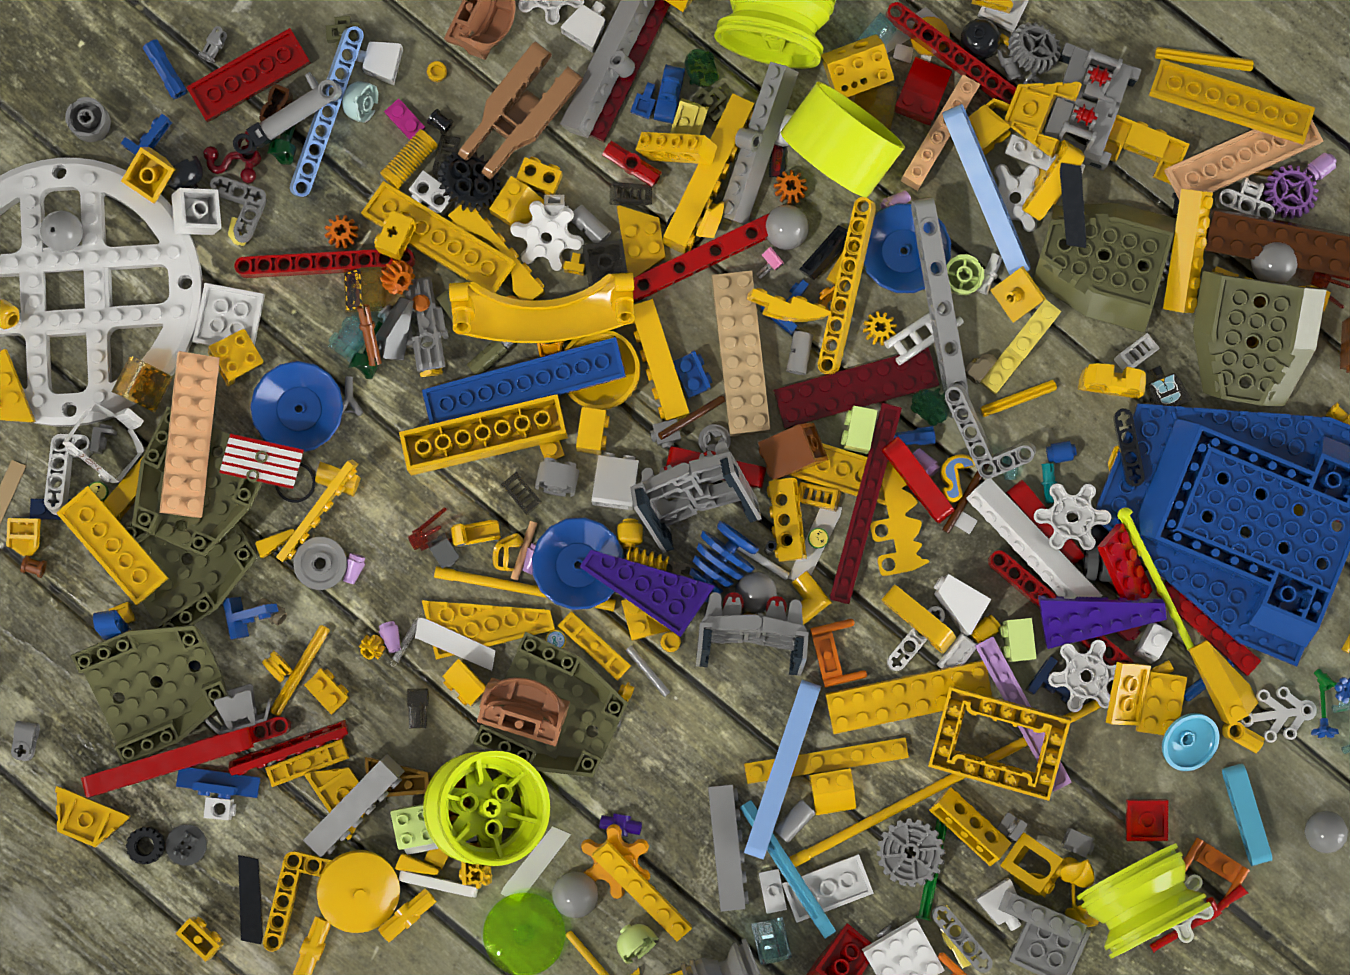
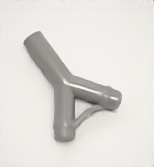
M346 376L342 414L355 413L357 416H361L363 410L353 398V377ZM348 405H350L351 408H352L354 411H351V410L344 411V410L346 409V407H347Z

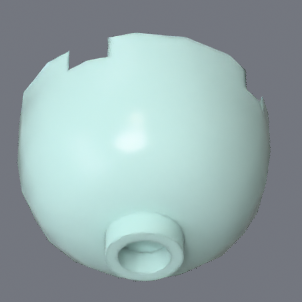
M354 82L350 84L342 98L344 113L349 118L358 122L366 123L375 113V110H371L373 104H378V90L375 85L368 82Z

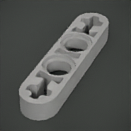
M939 905L935 907L932 911V918L977 971L981 973L988 972L993 964L990 956L946 906ZM938 910L942 912L946 910L945 917L949 921L951 918L954 919V921L948 923L946 928L943 927L946 922L941 918L937 919ZM953 925H958L961 928V933L957 937H953L950 934V928ZM967 941H972L975 945L971 953H967L963 949V945ZM979 949L981 953L978 955L983 960L987 958V966L985 968L982 966L978 967L979 961L975 957L973 960L970 959V957L977 954Z

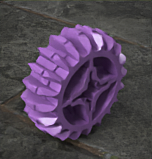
M1288 165L1287 169L1282 166L1279 168V171L1274 170L1272 172L1274 176H1268V182L1264 185L1268 190H1265L1263 195L1269 197L1264 201L1266 203L1270 202L1273 208L1276 209L1275 215L1282 212V218H1285L1287 215L1290 219H1293L1295 215L1300 218L1302 213L1307 214L1309 208L1312 209L1315 206L1313 202L1317 201L1318 197L1314 194L1318 193V189L1313 187L1317 182L1310 181L1313 177L1312 174L1308 177L1305 175L1307 169L1300 172V166H1296L1294 170L1292 165ZM1285 178H1293L1298 182L1292 183L1289 179L1286 180ZM1277 183L1280 185L1279 188L1281 190L1279 198L1276 193ZM1302 187L1305 191L1304 201L1302 200L1303 197L1300 194V190ZM1297 188L1295 191H1293L1294 193L1289 194L1285 197V195L1288 193L1287 191ZM1289 201L1293 205L1295 204L1296 207L1285 205L1282 202Z

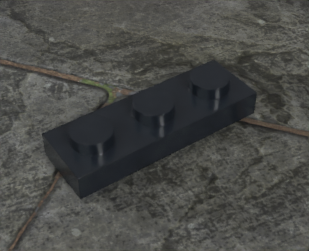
M838 225L799 270L807 277L815 280L844 248L848 230Z

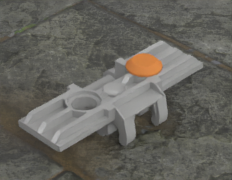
M431 277L412 279L414 285H409V291H405V297L414 301L411 318H417L420 335L413 337L410 321L406 348H414L417 372L445 367L441 336L444 339L449 337L444 323L445 311L442 307H436ZM425 342H433L429 347L423 346Z

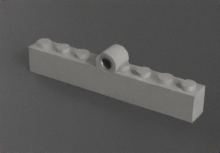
M655 0L620 1L583 76V81L577 88L560 123L570 133L588 138L619 76L626 78L633 73L635 64L628 56Z
M770 62L748 129L740 128L735 136V144L741 149L723 199L724 210L722 217L743 225L748 223L799 73L785 65Z

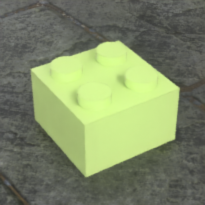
M853 406L851 411L848 410L844 425H848V427L842 433L840 443L844 445L843 450L868 454L871 448L878 410Z
M1032 618L1002 622V626L999 628L1000 638L1004 639V646L1001 647V652L1007 663L1036 659Z

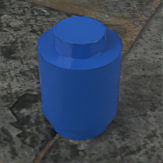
M1070 440L1053 443L1046 447L1049 463L1054 462L1056 464L1074 460L1073 456H1077L1075 444H1071Z

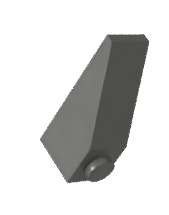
M399 297L377 332L376 340L381 358L404 360L413 300Z

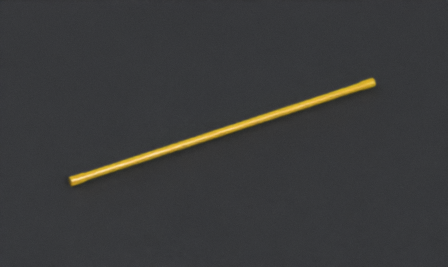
M1167 660L1150 671L1169 674L1174 671L1171 662ZM1094 699L1083 705L1080 711H1071L1064 715V717L1071 718V723L1101 707ZM1023 736L983 758L997 762L1028 746ZM950 774L808 849L801 850L790 856L789 859L796 868L818 854L966 777Z

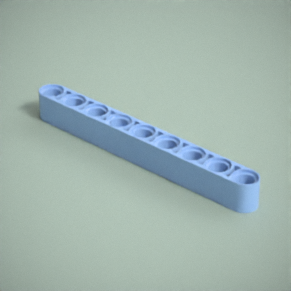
M349 27L342 33L327 80L339 84L342 94L337 101L325 105L331 109V115L328 118L322 114L323 107L314 114L290 184V191L295 196L304 197L311 191L363 40V31L359 27ZM351 30L357 34L355 42L351 41L348 37ZM344 49L348 50L351 54L348 61L342 57ZM338 68L344 72V77L341 80L335 75V71ZM332 85L326 88L325 93L327 96H329V89L333 87ZM318 125L323 126L325 130L323 136L316 134L315 130ZM312 144L318 147L316 155H312L309 152V147ZM305 163L310 164L312 168L309 174H305L302 170ZM299 182L305 185V190L302 193H298L296 190V185Z
M960 104L942 113L944 121L1009 275L1021 267H1024L1026 271L1031 270L1029 260L964 106Z
M801 680L744 851L745 854L764 860L821 689L820 685Z

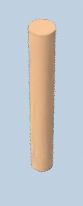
M529 522L523 540L524 543L521 546L514 571L511 575L513 580H519L527 548L530 547L538 524L536 522Z

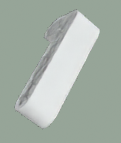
M57 434L51 440L44 504L53 515H57L56 512L68 503L73 458H80L79 456L71 455L66 450V446L58 449L59 445L64 442L69 434ZM73 434L69 442L77 448L81 444L87 443L86 447L80 451L88 457L91 456L93 452L89 451L91 442L88 437ZM59 462H64L61 468H56ZM62 481L60 487L54 488L56 482Z

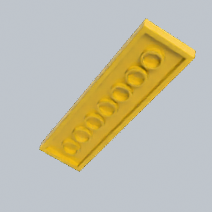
M1163 59L1160 61L1149 93L1150 97L1302 145L1305 142L1315 111V107Z
M385 181L381 183L361 212L362 216L382 228L383 221L387 215H390L391 210L414 219L417 227L408 243L409 245L469 282H475L493 293L497 292L516 264L513 259Z
M983 660L825 693L833 734L941 712L944 709L950 685L992 696L987 668Z

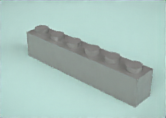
M386 754L303 841L320 858L326 852L330 855L338 846L336 842L339 839L343 841L351 833L348 829L351 826L356 828L363 821L361 816L364 813L367 815L371 813L376 807L374 804L378 799L381 802L389 794L387 789L390 786L394 789L402 781L400 776L405 771Z
M733 784L708 787L720 911L745 909V904H749L748 891L744 892L743 883H747L746 871L741 870V863L745 861L744 851L739 850V842H742L741 829L737 830V821H740V811L735 809L734 802L738 801L737 788H733Z

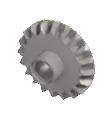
M315 537L307 540L298 548L294 557V571L297 578L305 586L315 590H325L335 586L341 581L347 567L346 555L342 547L334 540L326 537ZM322 558L325 559L326 566L323 569H318L316 567L317 561Z

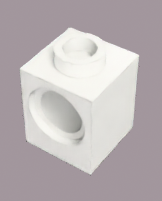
M206 797L203 818L232 820V816L236 814L234 799ZM219 803L224 804L226 808L222 815L216 811Z

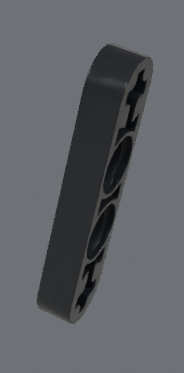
M1121 408L1115 412L1113 421L1124 478L1129 486L1138 487L1144 482L1145 475L1134 419L1130 410ZM1121 412H1123L1125 416L1128 415V419L1125 420L1126 426L1130 425L1131 429L1125 428L1121 431L1119 430V427H1123L1122 420H1118V417L1121 415ZM1124 432H1129L1132 435L1133 440L1131 443H1124L1121 436ZM1133 452L1136 455V462L1128 463L1125 459L1126 454ZM1138 465L1139 469L1136 468L1134 470L1135 474L1140 476V479L1137 480V483H1134L1133 480L1129 479L1133 475L1132 469L1128 471L1127 467Z

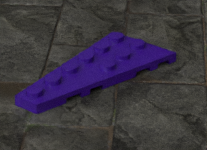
M590 550L580 565V568L680 637L716 586L595 550Z
M1038 596L1047 649L1167 620L1163 599L1139 598L1137 600H1127L1126 598H1118V600H1109L1108 597L1065 599L1064 596H1056V598Z

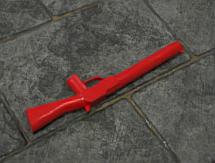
M1239 884L1217 904L1213 897L1207 898L1206 902H1210L1214 910L1213 917L1208 920L1195 918L1191 922V929L1215 919L1222 914L1221 911L1229 904L1247 895L1248 891ZM1174 930L1150 944L1149 946L1153 953L1179 938L1178 933Z

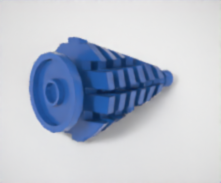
M719 521L717 528L728 538L727 543H723L715 536L703 530L701 538L719 554L704 544L698 543L697 550L712 564L695 555L693 562L705 574L703 575L692 567L689 573L695 580L716 585L712 592L719 594L723 590L713 580H717L728 588L734 584L721 570L737 580L744 577V574L728 562V560L746 572L751 573L755 570L736 550L741 547L751 554H756L760 550L748 538L723 521Z

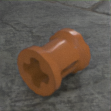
M26 555L23 558L20 572L32 573L37 575L38 578H42L47 567V561H37L30 559V556Z

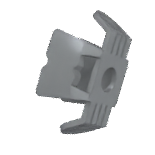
M247 684L227 690L228 696L215 699L214 701L225 725L221 726L210 716L205 719V722L219 735L267 721L272 698L268 699L266 712L257 715L253 685Z

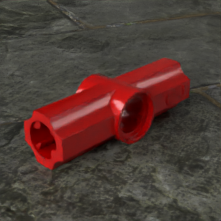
M612 140L608 143L602 154L603 157L624 169L627 174L635 176L652 188L662 174L661 171L640 159L637 154L627 151ZM630 160L637 162V166L634 168H629L626 164Z

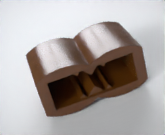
M275 84L270 89L268 102L264 104L260 111L259 119L261 122L292 103L293 95L288 88Z

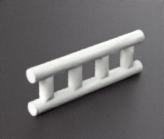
M944 304L937 308L941 314L945 310ZM930 313L924 315L884 342L887 349L894 346L900 354L896 358V362L899 365L935 343ZM960 316L956 318L957 327L964 323ZM926 325L932 335L922 340L916 330ZM910 335L916 345L907 351L900 341Z

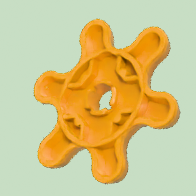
M617 824L608 826L606 830L607 840L649 882L651 877L649 871L643 869L638 864L639 856L645 854L649 849L648 842L644 839H638L634 843H626L622 839L620 826ZM586 839L581 844V850L592 857V853L603 843L598 844L591 839ZM592 857L594 861L593 866L585 870L584 873L592 878L594 882L601 879L607 881L610 885L611 896L616 899L622 898L625 894V889Z

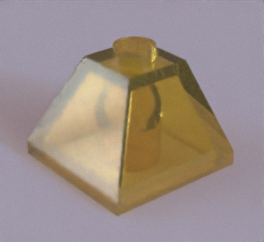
M879 85L855 95V103L891 131L898 87Z

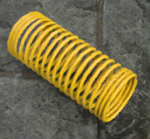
M419 129L415 136H412L413 139H410L408 144H405L406 147L400 149L401 152H398L396 157H393V160L388 162L389 165H386V168L380 172L396 189L401 188L402 184H404L403 181L407 182L405 179H409L407 175L411 176L410 173L414 174L412 170L416 171L415 168L419 169L417 165L421 166L419 162L423 163L422 160L426 161L424 157L428 158L427 155H431L429 152L433 153L431 149L436 150L438 147L435 140L422 129Z

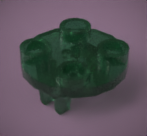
M694 49L686 55L684 63L688 76L691 78L689 81L690 85L696 84L706 88L718 81L719 75L714 63V56L710 51L705 52L701 49Z
M939 387L934 391L927 389L917 391L913 395L912 405L910 406L914 413L926 420L931 426L942 423L949 415V407L945 401V392L942 395L939 394L941 390Z

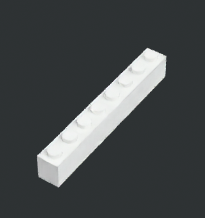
M991 478L986 479L966 498L985 520L998 531L1000 536L1036 571L1042 580L1055 591L1057 596H1064L1065 599L1103 596L1059 549L1055 550L1050 547L1049 539Z

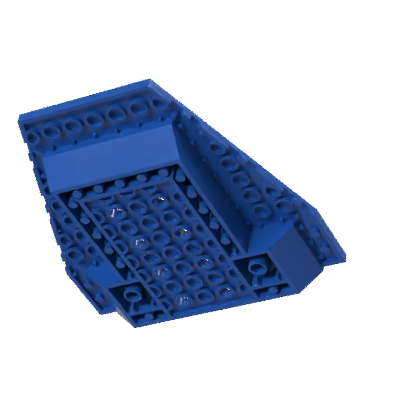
M1137 404L1133 412V419L1145 479L1138 487H1131L1126 483L1118 450L1095 507L1096 510H1107L1111 514V521L1102 526L1110 532L1116 524H1122L1121 520L1117 517L1118 511L1124 507L1130 508L1133 511L1130 516L1162 578L1238 643L1297 667L1304 648L1307 647L1320 628L1350 552V425L1331 417ZM1125 432L1122 441L1124 443H1131L1133 440L1132 435L1129 432ZM1128 452L1125 459L1128 463L1136 462V455L1133 452ZM1138 465L1127 467L1128 471L1132 469L1133 475L1129 479L1133 480L1134 483H1137V480L1140 479V476L1136 475L1134 470L1136 468L1139 469ZM1220 473H1224L1227 476V482L1224 485L1220 484L1217 480V476ZM1259 488L1265 491V498L1263 500H1259L1255 496V492ZM1296 504L1303 507V513L1300 516H1297L1293 511ZM1204 511H1209L1212 514V520L1208 523L1202 519ZM1334 520H1338L1341 523V529L1338 532L1332 529V522ZM1244 526L1250 529V536L1248 538H1243L1240 534V530ZM1281 542H1285L1288 545V551L1285 554L1280 553L1278 549ZM1319 558H1323L1326 561V567L1323 570L1317 567L1316 563Z

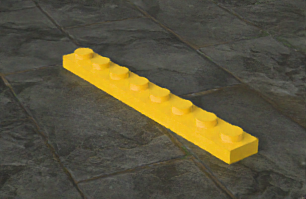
M906 738L800 754L791 777L909 758ZM775 759L745 763L747 784L768 781Z

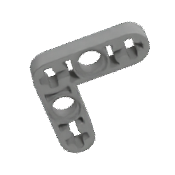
M222 176L214 177L210 181V188L218 190L220 198L243 205L233 232L238 242H248L254 234L266 205L265 192L260 188ZM220 183L223 184V187L216 189V186H219ZM235 189H242L244 193L241 196H235L233 191ZM260 196L261 199H258L257 202L254 201V198ZM250 211L256 214L253 219H246L244 217ZM244 224H246V233L241 236L239 232L243 231Z

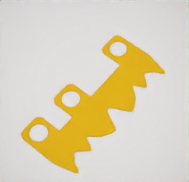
M887 462L882 481L889 518L873 521L870 525L875 542L894 539L895 553L881 555L877 559L882 576L913 571L930 562L928 559H922L916 554L922 547V543L913 541L920 531L922 521L905 516L906 512L912 509L918 502L911 493L902 489L907 484L890 462ZM865 466L859 469L860 480L862 479ZM879 524H884L888 528V533L884 537H879L875 533V528ZM891 558L894 560L895 568L892 571L883 569L882 562L884 559Z

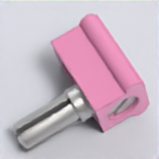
M771 247L762 254L768 263L756 275L761 279L770 270L774 269L776 271L784 264Z

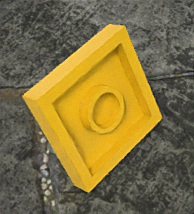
M1024 267L1019 268L990 290L1013 323L1046 299Z

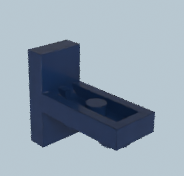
M1052 656L1048 657L1025 691L1034 695L1043 683L1045 684L1043 688L1052 694L1056 692L1062 696L1060 700L1067 704L1070 698V691L1067 687H1053L1049 684V673L1058 661Z

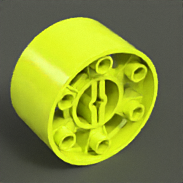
M816 82L780 132L784 140L814 167L851 192L866 198L905 148L900 139L870 113L837 90L821 82Z

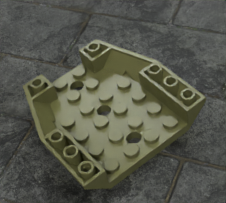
M1121 203L1084 204L1087 248L1070 246L1069 249L1063 250L1059 247V242L1066 240L1063 205L1054 206L1033 281L1085 317L1145 333L1174 236L1177 219ZM1100 251H1107L1109 259L1106 261L1099 259L1098 253ZM1139 262H1146L1149 269L1145 272L1140 271L1137 266Z
M1203 270L1193 326L1203 393L1220 399L1261 406H1285L1316 350L1327 289L1310 286L1299 287L1223 275L1224 273ZM1255 297H1264L1266 300L1265 306L1257 307L1254 304ZM1251 336L1256 337L1259 340L1258 346L1254 348L1248 346L1247 339ZM1244 376L1249 377L1252 381L1251 386H1241L1240 379Z
M167 406L140 462L132 525L157 538L205 557L248 512L263 482L256 481L259 478V473L254 469L247 472V479L219 473L230 434L212 427L202 518L159 513L171 407ZM222 447V455L214 457V449ZM258 451L255 459L259 463H264L267 461L268 455L265 451ZM264 453L265 459L262 461L258 460V455ZM251 472H256L255 479L249 478ZM181 521H187L188 524L184 531L178 530V524Z
M132 520L123 525L169 578L142 601L156 623V628L195 625L216 611L258 558L251 542L238 523L227 533L226 541L219 542L205 557L173 545L133 526ZM181 521L178 524L179 531H184L187 528V521ZM186 554L193 556V562L190 565L183 563V557Z
M195 625L128 630L71 654L79 674L84 672L117 741L115 748L123 765L180 742L217 710L214 704L215 699L228 696L219 665L206 638ZM193 660L198 661L201 665L200 669H191L189 662ZM154 676H158L162 679L163 684L155 686L151 679ZM116 692L123 693L125 700L122 702L116 701L114 694Z
M525 632L504 679H531L549 687L560 699L570 701L557 745H549L485 724L480 726L472 744L487 751H504L518 755L529 762L537 771L593 777L628 702L581 657ZM594 725L598 728V735L596 737H589L586 731L589 726Z

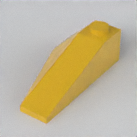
M1208 640L1188 649L1221 721L1232 725L1249 716L1258 704L1250 684Z

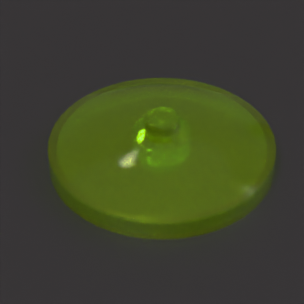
M521 892L503 898L491 909L484 923L483 942L488 956L497 967L512 975H536L545 971L558 959L565 943V924L560 912L551 901L535 893Z

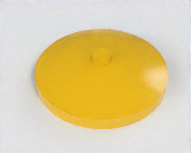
M609 330L573 339L564 350L567 351L614 337L617 338L626 377L567 393L571 399L583 407L601 410L614 408L625 402L636 389L640 377L638 355L631 343L614 331Z
M365 850L349 851L334 858L322 871L316 889L317 902L325 919L334 927L350 933L368 932L381 926L394 913L400 897L399 880L391 864L382 856Z

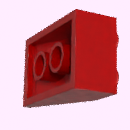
M915 57L893 112L931 126L952 71Z
M846 923L817 958L806 975H862L869 964L862 949L872 943Z

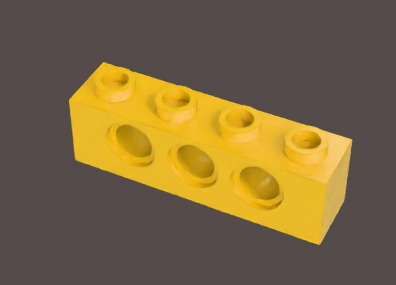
M641 132L636 151L649 161L712 164L717 145L705 135Z
M792 477L769 481L767 495L771 498L772 506L769 507L771 518L774 519L772 534L776 538L777 543L775 556L779 559V562L807 559L797 479ZM786 495L787 503L782 506L779 502L780 497ZM785 515H788L790 517V522L788 525L784 526L782 523V518ZM787 535H791L793 539L789 546L785 544V537Z
M951 787L938 798L929 810L989 866L1000 860L1012 844L1004 834L1000 833L989 820L985 819Z

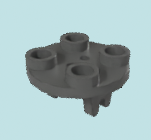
M187 824L180 825L169 833L166 840V851L174 863L193 865L204 856L208 840L198 827Z

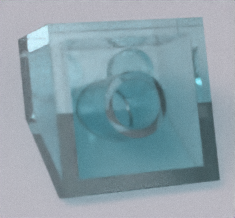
M354 314L351 317H346L341 324L342 328L340 331L333 333L328 340V347L348 363H350L354 353H358L365 344L362 330L359 328L360 319Z

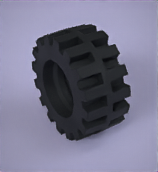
M152 827L138 828L127 838L126 848L128 851L126 852L135 863L151 864L162 857L163 851H165L164 836ZM143 837H149L154 843L153 851L149 854H142L138 850V842Z

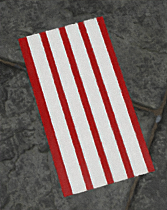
M230 434L219 473L247 479V472L254 469L259 473V478L256 481L293 489L304 450ZM258 451H265L267 453L268 459L266 462L259 463L256 461L255 455ZM264 453L258 455V460L262 461L265 459ZM251 472L249 478L255 479L256 472Z

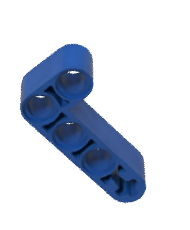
M116 610L93 613L94 628L104 640L131 630Z

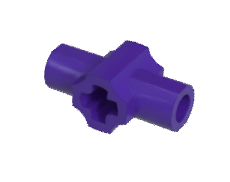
M615 813L613 817L601 815L599 825L601 829L607 830L611 824H617L622 830L621 836L628 837V834H641L642 822L631 820V816Z

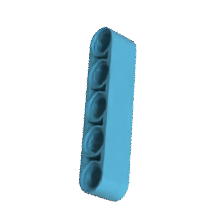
M1241 763L1223 768V779L1250 865L1255 866L1272 861V853L1244 764Z

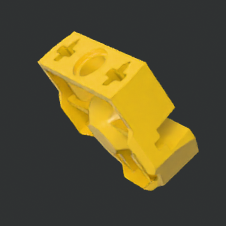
M1089 364L1081 372L1078 390L1139 399L1145 393L1146 373L1132 367H1126L1123 373L1114 372L1115 365Z

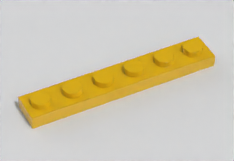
M352 459L344 464L276 558L284 562L295 557L299 544L306 542L310 536L308 532L312 527L316 528L321 522L320 516L324 511L328 512L334 504L332 502L336 495L339 496L344 491L345 482L351 480L356 475V467L359 465Z
M608 840L592 853V857L676 941H679L692 929V925Z

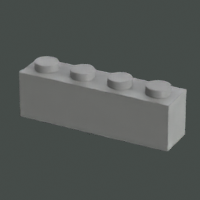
M1007 890L998 908L1002 912L1077 944H1080L1087 927L1086 924Z

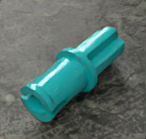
M1054 463L1041 464L1043 473L1041 485H1044V497L1047 504L1054 503V499L1050 495V487L1057 483L1055 481Z

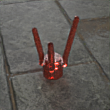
M1315 272L1310 284L1317 288H1327L1329 283L1350 288L1349 284L1332 279L1350 281V278ZM1331 295L1329 296L1331 302L1341 309L1344 308L1343 304Z
M445 507L419 528L413 530V534L408 536L414 550L420 548L423 551L429 548L426 544L429 541L427 536L441 529V526L438 525L427 532L422 530L447 510Z

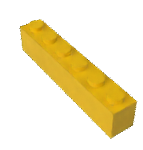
M1181 189L1163 306L1164 310L1182 313L1195 312L1198 288L1201 283L1200 273L1204 264V248L1207 244V228L1210 224V209L1213 205V192Z
M650 299L634 304L635 319L630 324H635L637 330L633 331L637 343H641L643 350H639L642 361H647L649 369H646L648 380H653L655 388H652L654 399H659L661 407H658L660 418H665V421L684 418L689 415V410L654 301Z

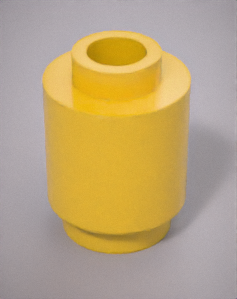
M992 615L985 616L977 623L970 636L979 644L997 634L1001 625Z

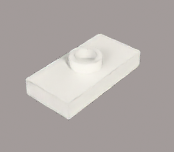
M961 632L939 660L937 666L944 669L965 664L976 650L975 645L977 644Z
M779 869L759 872L766 913L787 910Z

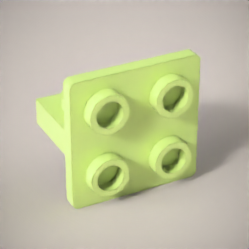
M423 804L391 810L390 814L399 850L434 843L425 825Z

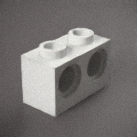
M422 171L409 188L412 195L411 198L419 203L423 202L428 206L427 208L443 217L454 200L448 202L449 195L443 196L445 189H439L441 183L425 171ZM423 185L429 187V190L424 194L418 192L419 188ZM443 197L445 202L442 205H436L434 203L436 198Z

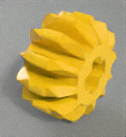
M876 311L875 317L870 314L868 315L870 321H864L863 323L868 327L863 329V333H870L867 335L866 340L874 338L873 345L879 340L880 345L883 346L884 339L887 341L891 338L890 336L896 335V332L892 329L897 328V324H890L894 318L890 317L887 320V312H884L883 316L880 317L879 311ZM875 325H878L879 327L884 326V329L882 331L880 330L877 332V326Z

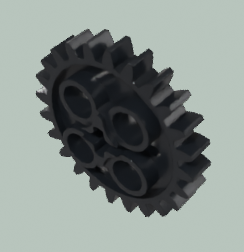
M477 151L467 161L460 157L458 153L452 152L450 157L447 156L440 165V170L437 173L440 177L437 181L442 183L439 189H445L443 196L449 195L448 202L454 200L455 207H458L459 204L462 205V211L469 207L470 212H473L475 208L480 212L482 208L486 210L492 205L499 195L498 193L501 190L499 185L502 181L497 178L500 173H496L491 179L482 174V170L489 160L485 162L484 155H481L480 158L477 157Z

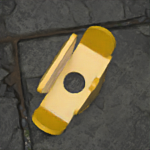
M995 98L969 116L984 155L993 150L996 143H1002L1011 135L1009 131L1010 125L992 111L994 108L1008 111L1010 104Z

